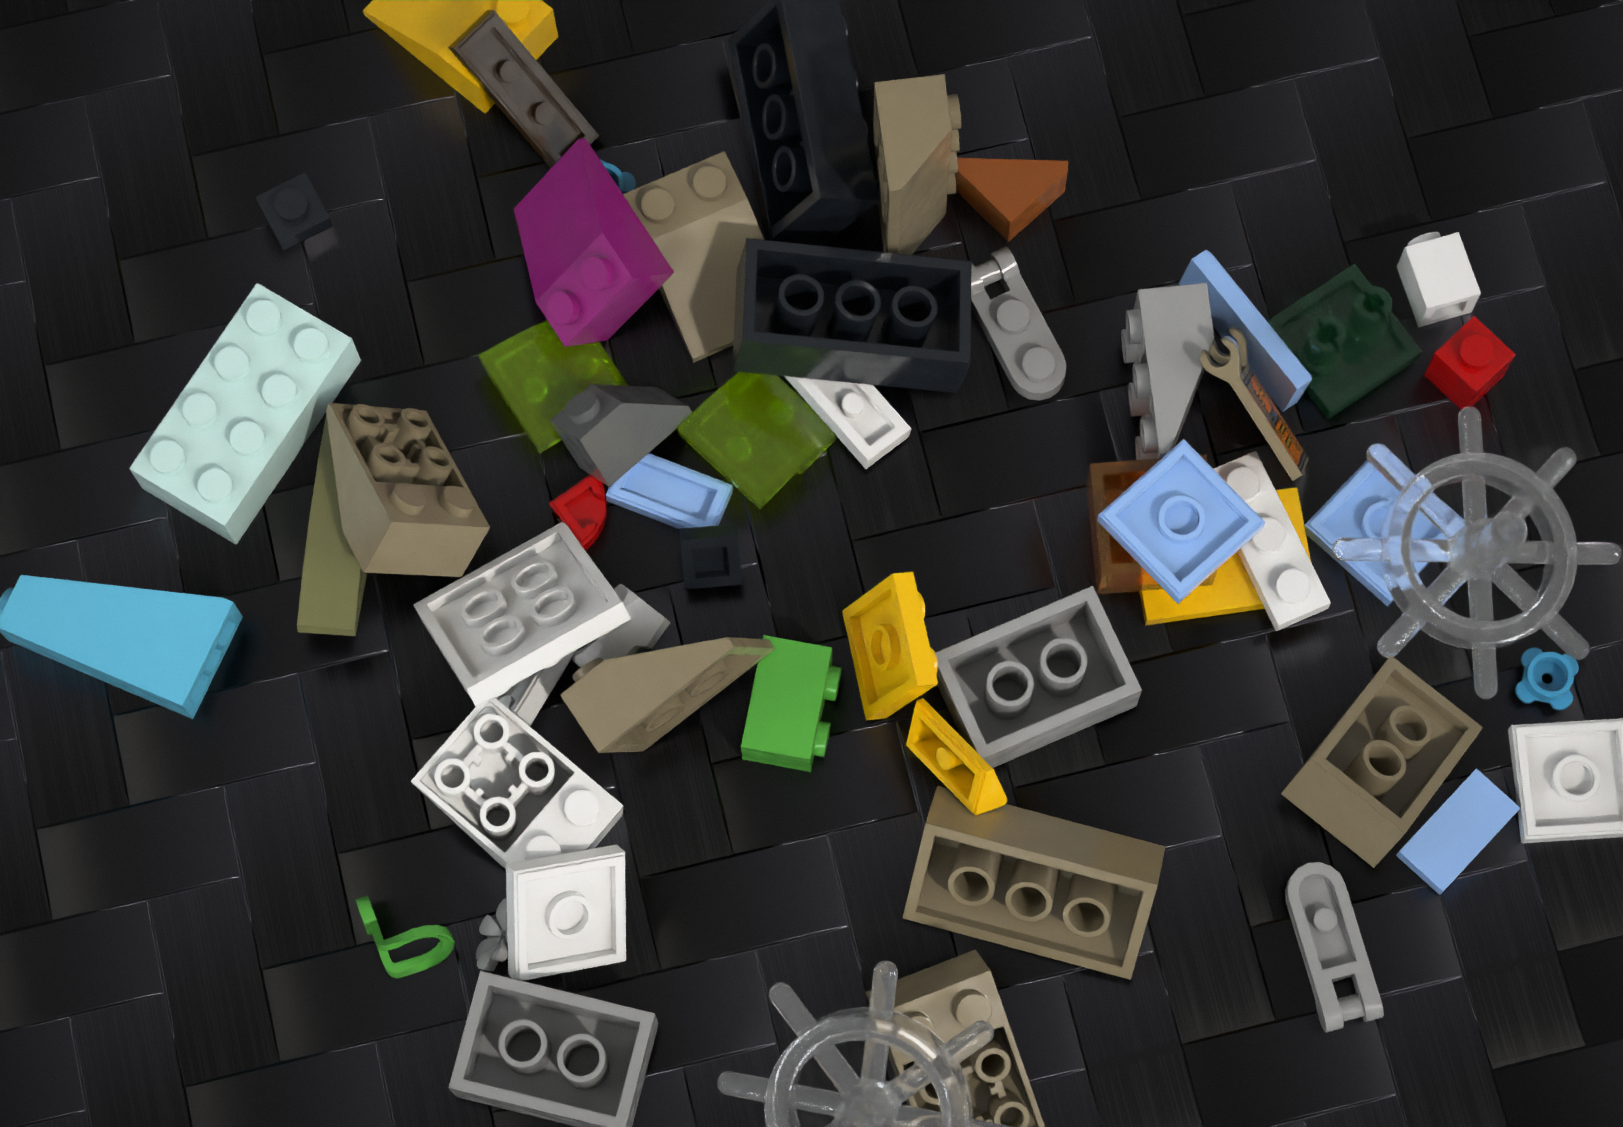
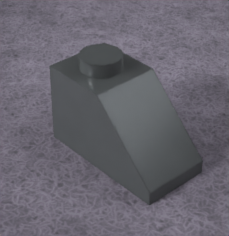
M591 384L583 392L572 397L566 404V407L554 416L550 422L578 466L608 487H611L685 422L693 412L688 405L658 387Z

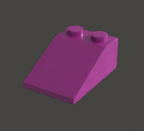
M586 138L578 139L514 208L535 301L565 347L607 341L674 273Z

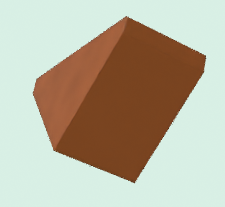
M957 158L958 173H955L956 191L1007 242L1013 239L1065 192L1068 161Z

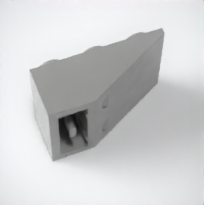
M1207 283L1138 289L1134 309L1126 310V329L1121 331V343L1124 362H1134L1133 382L1128 384V396L1131 416H1141L1140 436L1135 438L1136 459L1139 471L1149 470L1175 447L1202 379L1205 368L1202 366L1200 354L1204 349L1210 354L1214 340Z

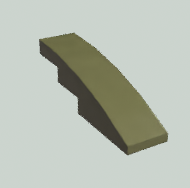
M326 415L309 516L297 629L299 633L356 636L367 573L362 571L343 534Z

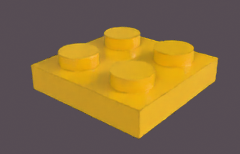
M913 572L891 574L842 610L866 720L886 719L938 684L936 676L938 670L937 657L934 650L930 647L924 622L925 603L922 595L917 591Z

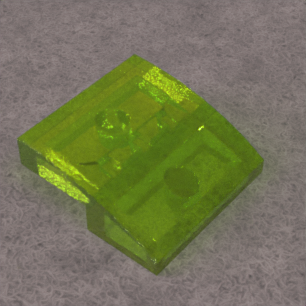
M548 320L520 332L478 355L482 366L539 453L562 440L550 420L566 407V404L572 397L583 392L591 384L628 386L600 342L565 347Z
M739 372L677 427L678 434L759 509L797 472L801 475L838 438L811 406L777 375Z

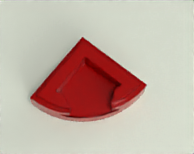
M588 475L549 502L550 509L560 522L568 526L585 551L599 537L607 516V500L603 484L592 475Z

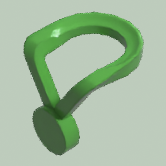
M366 895L355 899L367 934L373 935L384 968L391 977L402 978L427 970L441 963L454 950L455 941L447 927L440 925L420 926L384 940L369 896ZM428 937L440 939V942L431 951L397 963L391 961L388 950L399 948L414 940Z

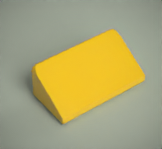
M924 698L916 700L906 746L975 816L1004 806L1007 803V797L994 769Z

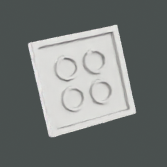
M563 522L413 604L423 624L475 706L490 698L504 694L514 684L541 669L554 666L564 656L593 640L607 636L614 628L631 619L620 597L568 526Z

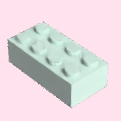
M257 283L129 468L142 489L237 545L326 413L328 404L333 403L360 363L361 359L352 338Z

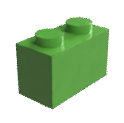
M763 635V639H769L775 650L757 664L741 744L742 759L811 772L814 755L825 757L831 723L821 721L825 700L836 701L842 667L832 666V647Z

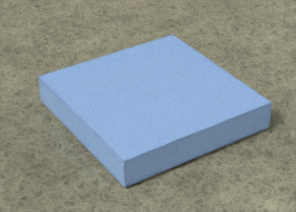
M1184 439L1098 514L1097 521L1177 604L1243 547L1265 525V521Z
M1380 446L1313 515L1304 527L1307 536L1388 607L1462 529L1466 521Z

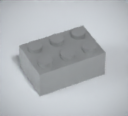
M1093 586L935 653L938 662L937 686L960 736L992 768L1136 707L1142 692Z
M480 971L448 1088L458 1098L571 1126L632 1127L659 1023L655 1013Z

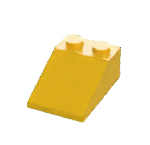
M372 0L363 10L364 15L483 113H486L495 102L448 47L487 10H494L535 60L558 38L554 11L542 0Z

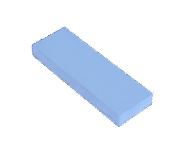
M1206 249L1192 258L1179 285L1207 283L1213 327L1222 338L1229 336L1235 341L1236 339L1230 334L1229 328L1236 326L1243 331L1247 339L1249 366L1267 394L1282 412L1298 402L1311 382L1312 376L1210 251Z

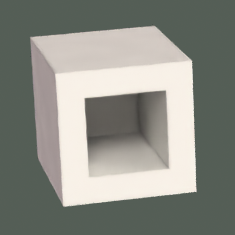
M1439 232L1426 233L1412 239L1408 246L1404 248L1397 264V270L1418 327L1472 312L1481 292L1459 232L1442 237Z

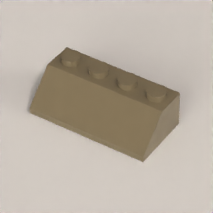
M944 74L874 82L873 170L876 172L879 181V201L877 205L885 253L913 255L946 215L947 195L956 194L955 173H958L956 151L960 150L958 129H961V112L958 94L947 95Z
M937 786L925 823L903 919L1131 980L1157 890L1166 846L1008 804L975 816L948 788Z

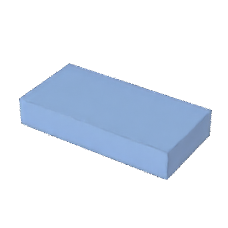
M648 453L608 488L606 500L678 529L717 526L733 493V485Z
M1476 768L1403 846L1396 856L1441 895L1518 812L1520 807Z

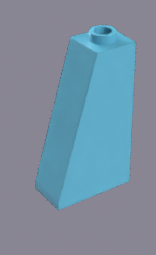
M20 575L14 589L8 588L0 598V633L8 641L191 719L194 718L243 618L234 602L222 597Z

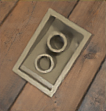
M725 151L623 194L674 271L669 279L659 288V291L693 363L734 345L737 267L746 238L764 240L747 196Z
M725 637L606 660L596 658L574 673L572 678L576 683L560 694V696L598 753L643 752L775 650L769 639Z
M1390 656L1281 794L1374 868L1407 832L1483 727L1397 659Z

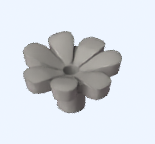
M507 898L503 899L497 907V919L486 915L481 922L479 932L487 936V939H484L476 950L478 969L494 971L498 962H504L508 957Z

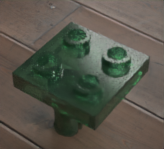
M1356 264L1345 269L1267 321L1312 376V380L1305 390L1327 419L1418 360L1422 353L1421 349L1392 313V299L1389 293L1381 287L1372 286Z

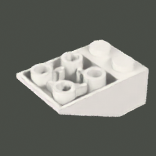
M495 697L477 705L411 780L413 785L505 869L506 864L594 849L623 816L624 806Z

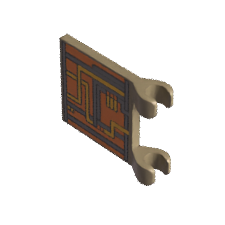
M1232 326L1229 328V332L1236 341L1229 336L1221 339L1230 353L1221 352L1215 340H1213L1210 355L1219 364L1214 363L1209 356V352L1204 349L1200 354L1202 366L1212 375L1230 383L1291 480L1294 481L1303 475L1309 458L1249 366L1245 334L1240 328Z

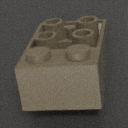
M329 403L326 408L342 530L364 573L462 577L490 526L427 411L414 408L399 409L374 407L365 404Z
M976 949L865 992L916 1127H1045L992 973Z

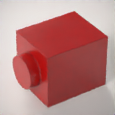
M1473 316L1434 353L1424 376L1460 410L1466 413L1505 375L1516 354Z

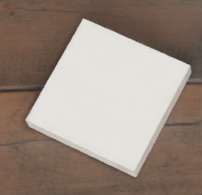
M1623 718L1510 726L1508 735L1516 803L1520 807L1518 810L1521 843L1623 837Z
M611 845L506 864L508 974L512 979L524 981L626 961L625 851L618 845Z

